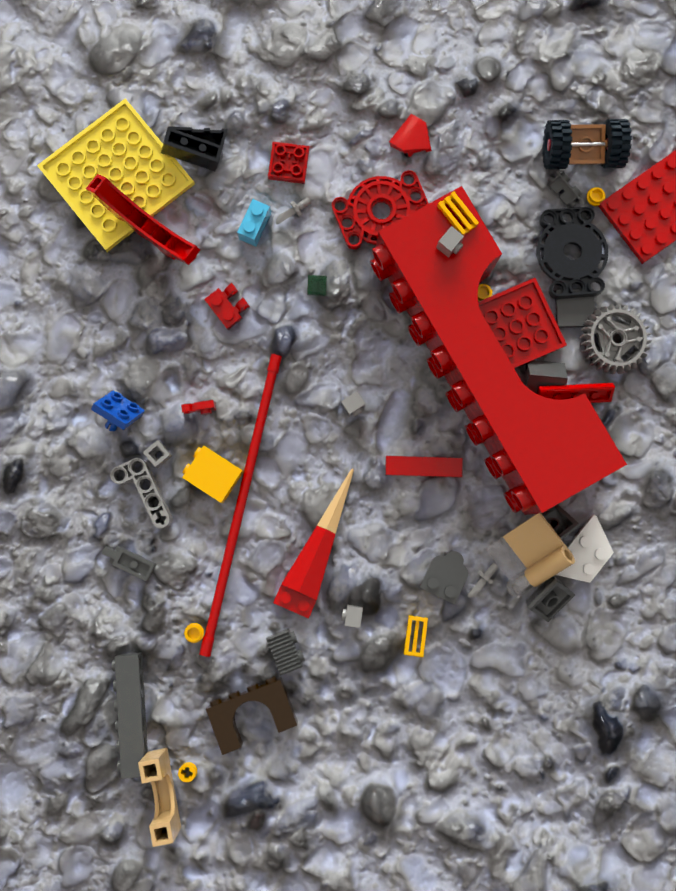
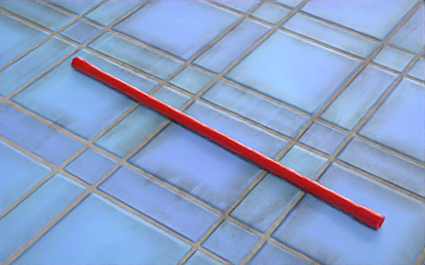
M271 354L264 390L209 619L199 652L201 656H211L214 635L274 384L282 359L280 355Z

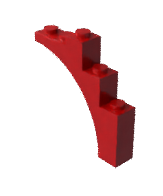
M97 174L87 186L86 190L116 218L126 222L136 233L150 241L164 255L173 260L177 259L187 265H190L196 259L197 254L200 252L196 245L183 239L146 213L106 177Z

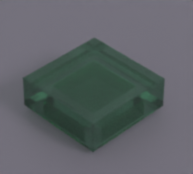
M308 275L307 295L326 296L327 276Z

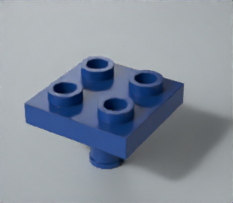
M114 390L93 403L91 408L92 411L107 419L105 428H109V431H116L117 427L125 430L142 417L145 411L138 404L131 402L123 397L121 393Z

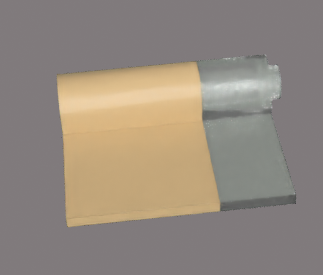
M541 513L535 514L485 548L508 577L506 589L509 595L515 598H519L575 563L571 551Z

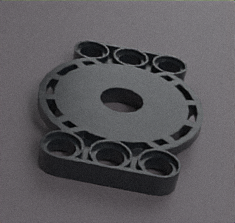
M590 207L548 209L542 213L539 219L540 225L545 229L539 237L536 256L542 271L554 281L548 290L549 295L554 299L598 296L605 288L604 281L598 276L605 268L608 260V245L602 232L591 223L595 213ZM581 213H588L590 215V219L583 220L581 218ZM569 214L572 220L566 222L563 220L562 215ZM544 216H551L553 218V222H545ZM592 231H594L599 236L600 240ZM545 235L546 240L544 244H541L542 238ZM567 244L576 245L581 250V256L578 259L572 260L565 256L564 247ZM602 244H603V248H604V254H602V248H601V245H602ZM604 260L602 267L600 269L597 268L600 261ZM591 283H598L600 285V290H592L590 286ZM559 285L562 287L563 292L556 294L553 291V287ZM572 285H580L581 292H574Z

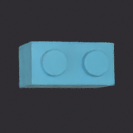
M252 199L237 231L239 240L255 247L257 246L271 216L270 206Z

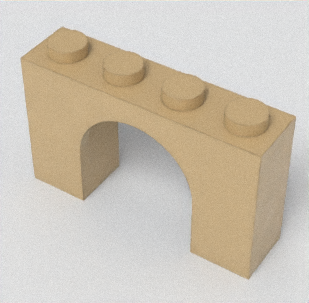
M168 748L147 752L138 762L142 784L150 782L154 794L155 814L153 821L149 825L153 847L174 843L181 829Z

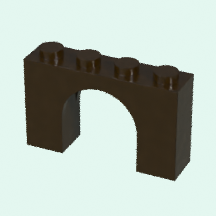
M276 676L265 680V684L260 686L257 683L248 686L247 691L242 693L235 691L228 695L229 698L221 700V698L212 700L206 708L222 755L237 750L243 745L235 722V713L237 708L245 702L258 701L266 705L272 714L278 733L295 727L298 724L282 677L278 679Z

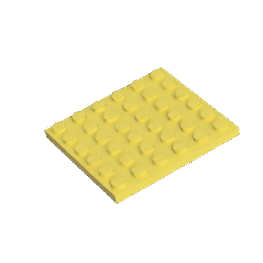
M126 98L37 165L106 252L132 234L134 230L126 222L116 218L86 190L97 174L106 177L122 193L152 217L195 185L192 178L175 158L161 153L163 143Z

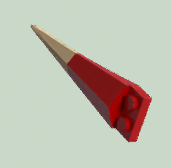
M353 468L348 473L283 580L273 602L308 619L317 601L353 475Z

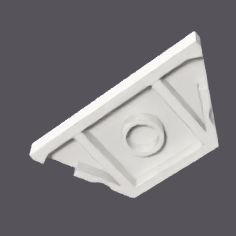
M595 514L591 515L567 546L574 556L575 563L556 575L590 583L614 553Z

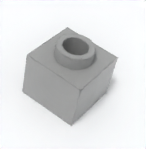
M451 226L438 241L436 248L449 258L452 253L457 254L463 247L462 240L464 236Z
M358 391L341 401V405L349 417L362 413L366 405Z
M159 440L143 452L156 468H159L172 457L171 453ZM157 452H162L161 458L156 457Z
M347 605V609L342 610L341 621H345L344 625L360 628L363 607Z

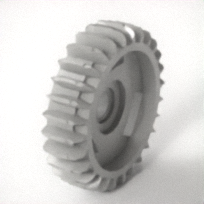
M610 304L608 307L603 306L600 310L594 311V314L588 316L590 320L584 322L587 327H583L581 331L585 334H582L579 338L585 339V341L580 343V346L586 347L582 353H588L585 359H592L590 365L598 364L596 370L603 367V373L608 372L609 369L610 374H615L616 371L618 374L624 371L629 372L631 369L637 368V364L643 362L642 358L648 356L645 352L651 348L646 346V344L652 341L648 340L647 336L652 333H646L649 325H643L646 319H639L641 313L634 315V308L628 311V305L621 309V304H617L615 307L613 304ZM613 316L624 319L629 323V326L612 321ZM614 333L620 334L622 338L619 344L613 341ZM594 334H597L601 352H598L595 346ZM633 346L635 348L634 353L624 362L621 356Z

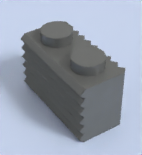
M288 628L266 638L280 676L303 667L302 662L305 661L302 651L296 648L295 643L298 640L294 631L290 632Z

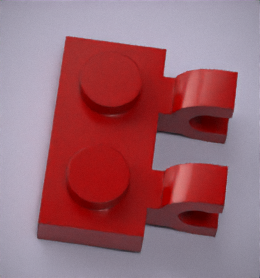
M232 283L223 292L218 288L204 299L228 330L243 319L240 313L250 307L244 298L240 299L233 307L228 299L237 294L238 290Z

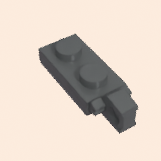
M105 546L102 554L111 558L109 562L113 566L146 582L149 581L157 565L123 547L117 546L116 549Z

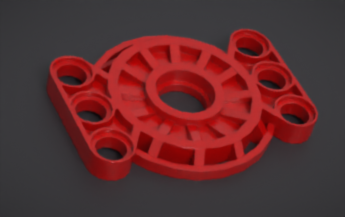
M407 170L401 175L400 181L387 176H376L360 182L353 189L348 200L343 197H337L333 200L332 212L347 247L355 250L360 248L362 240L376 245L377 241L371 240V238L377 239L378 231L429 203L416 173ZM411 176L413 177L414 182L412 184H406L404 182V177ZM415 192L419 193L421 199L414 201L410 195ZM336 203H344L345 209L342 211L336 210ZM377 203L388 205L390 208L389 216L385 219L376 218L372 212L374 205ZM344 219L351 220V227H344L342 221ZM357 236L359 242L353 245L349 242V238Z

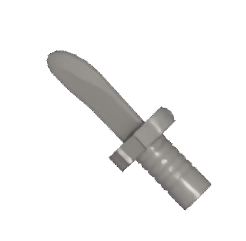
M307 197L298 204L292 201L290 203L292 208L281 213L276 219V224H280L295 213L300 217L302 215L301 210L311 204L310 199Z
M492 563L485 573L482 571L478 573L481 579L468 593V597L476 596L487 582L490 585L493 583L490 578L499 568L495 563Z

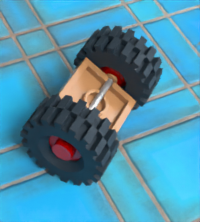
M607 119L604 124L571 125L569 120H549L545 125L546 129H544L542 144L545 169H566L568 165L601 164L604 169L624 168L626 163H628L629 151L632 145L630 144L632 130L628 119Z

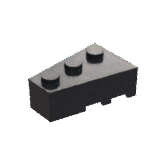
M168 126L161 153L215 172L228 129L210 130V128H204L203 130L192 129V127Z

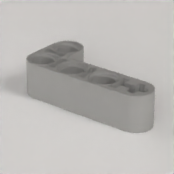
M135 458L112 469L110 477L114 483L126 485L134 481L154 526L164 529L171 526L173 522L172 515L146 461ZM142 463V471L136 473L135 465ZM120 471L125 473V478L122 481H119L117 478V474ZM145 480L151 482L148 490H144L142 486ZM157 497L159 504L153 508L150 504L151 499ZM161 516H164V517L167 518V519L164 520V523H165V524L159 523V520L161 519Z

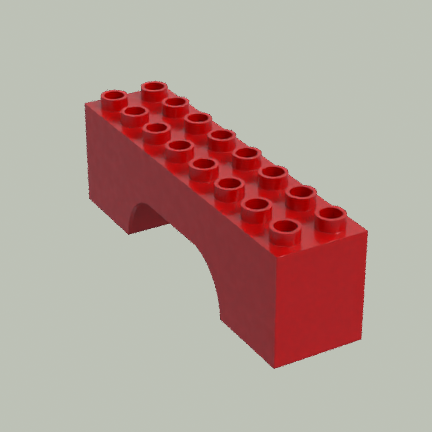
M462 186L378 231L376 247L372 249L375 259L370 261L371 267L380 281L386 278L390 281L393 291L389 293V297L394 308L399 314L404 311L408 312L412 324L408 326L412 339L417 346L425 343L430 350L431 357L427 359V363L431 372L437 379L445 376L451 387V390L446 392L450 405L456 412L464 409L471 423L465 425L466 432L476 446L482 442L490 454L489 457L484 459L486 467L495 479L501 476L504 478L510 489L504 493V497L514 513L522 511L524 515L543 513L627 465L585 393L571 399L558 400L546 398L526 387L516 373L482 315L478 304L479 283L490 276L502 253ZM452 192H455L479 224L464 235L462 240L463 247L457 254L452 253L448 258L436 247L438 241L453 225L437 205L444 198L450 196ZM446 204L445 206L447 207V209L451 212V214L455 217V219L459 222L463 229H466L464 224L460 221V219H458V217L448 206V204Z

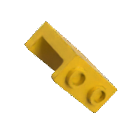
M203 445L202 448L199 447L195 451L193 462L191 464L188 463L184 468L182 478L220 503H224L244 471Z

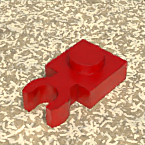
M208 400L194 402L193 404L181 405L182 413L200 412L201 415L211 414L213 410H216V402Z

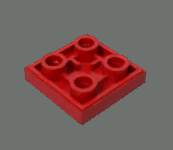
M273 142L268 179L305 184L309 146Z

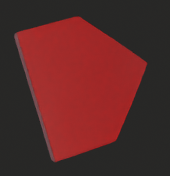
M410 114L389 141L391 147L403 153H408L409 157L417 152L432 151L426 122L413 114Z

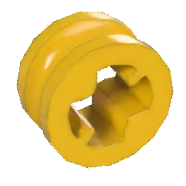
M191 762L184 763L178 771L179 779L183 782H190L197 775V767ZM187 767L193 773L189 777H186V773L183 772Z

